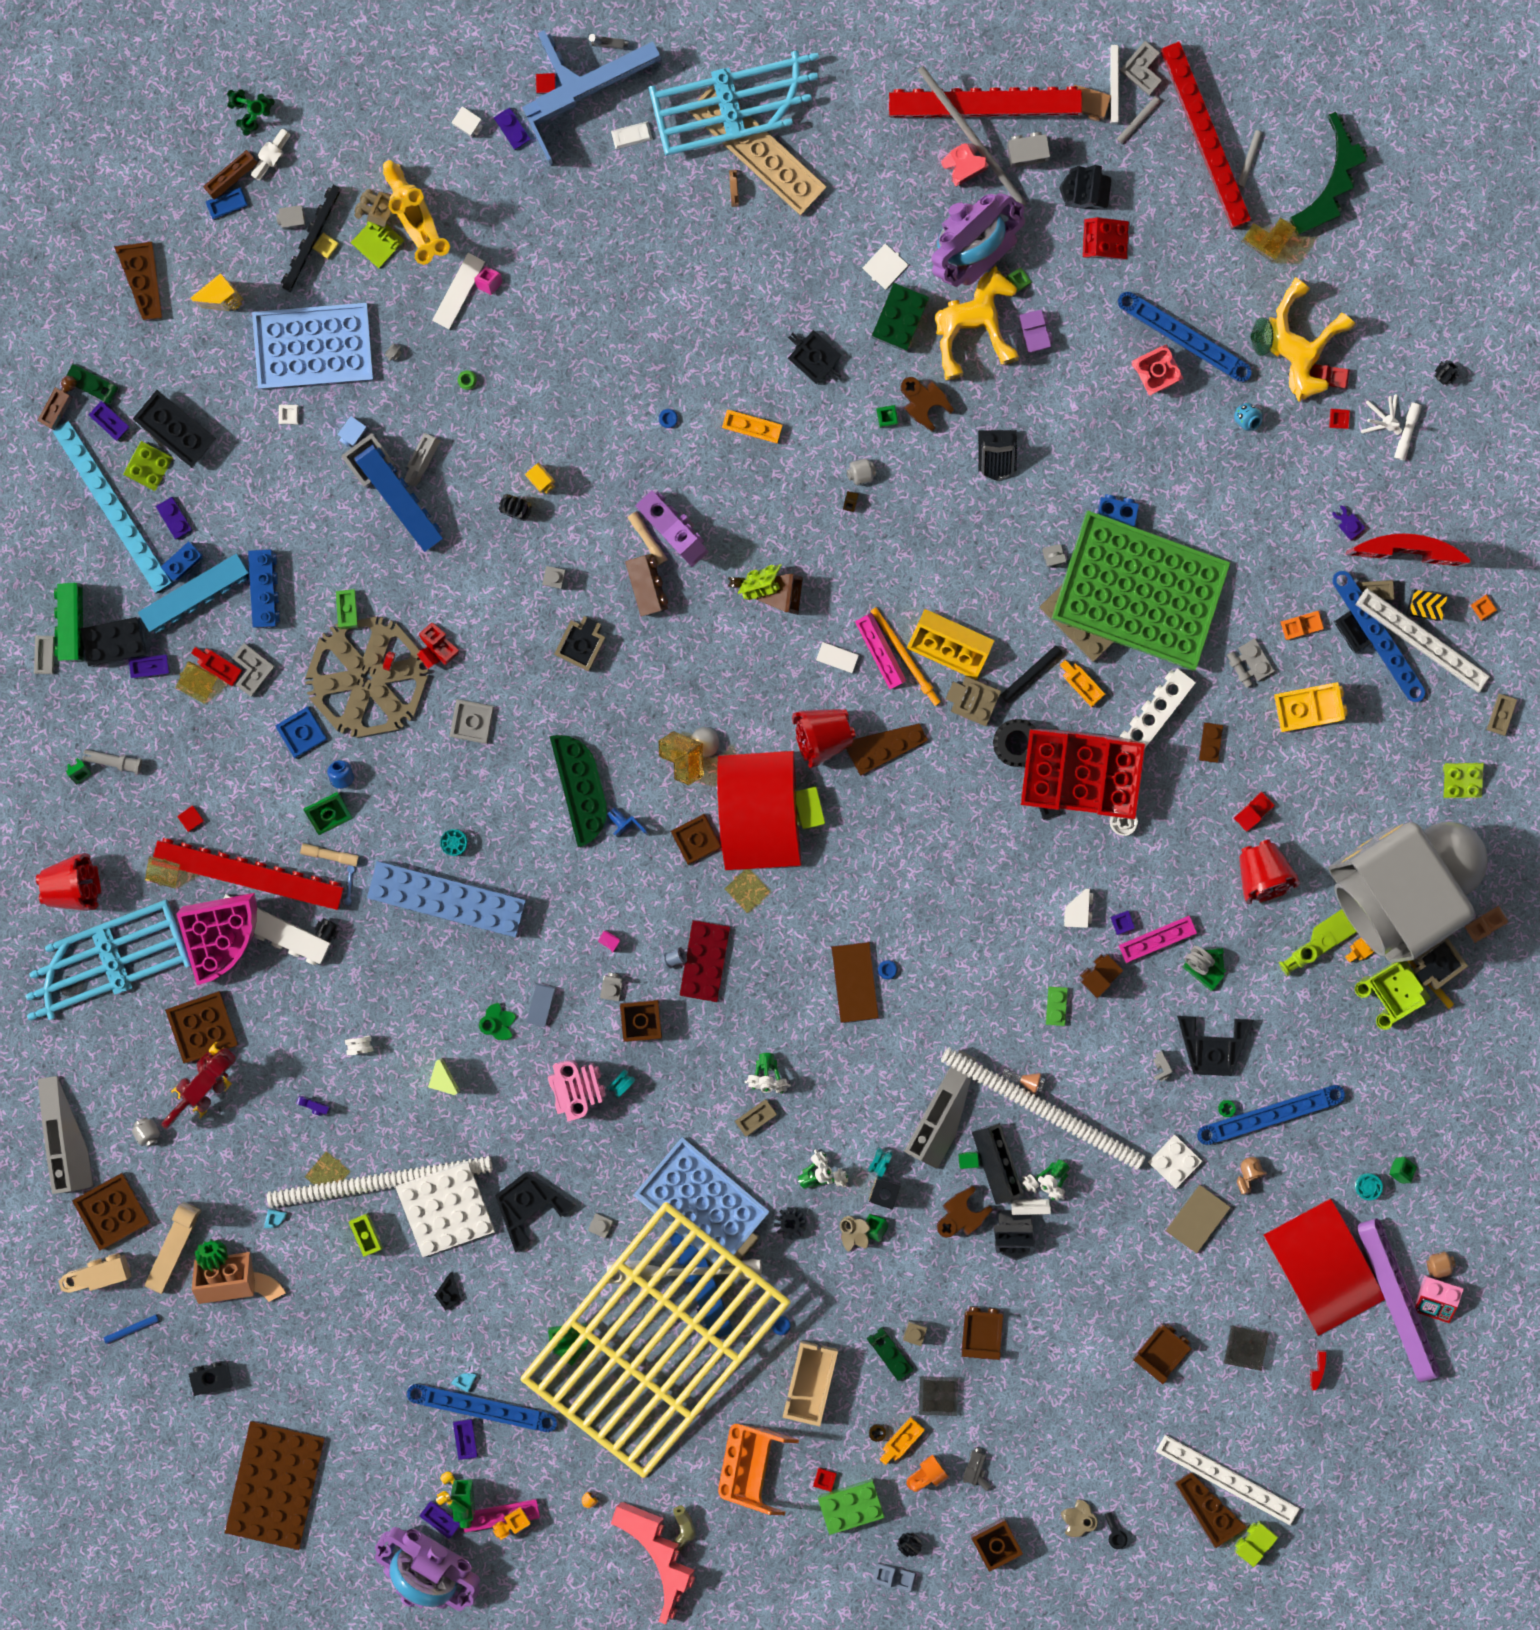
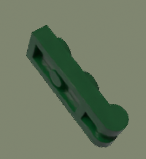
M73 363L66 375L72 376L76 380L77 388L110 405L114 401L115 393H118L120 390L119 387ZM104 387L109 389L106 396L101 394Z
M880 1327L877 1330L878 1332L873 1336L869 1335L867 1340L896 1380L899 1381L912 1372L913 1369L883 1327ZM883 1338L885 1343L879 1346L877 1341Z

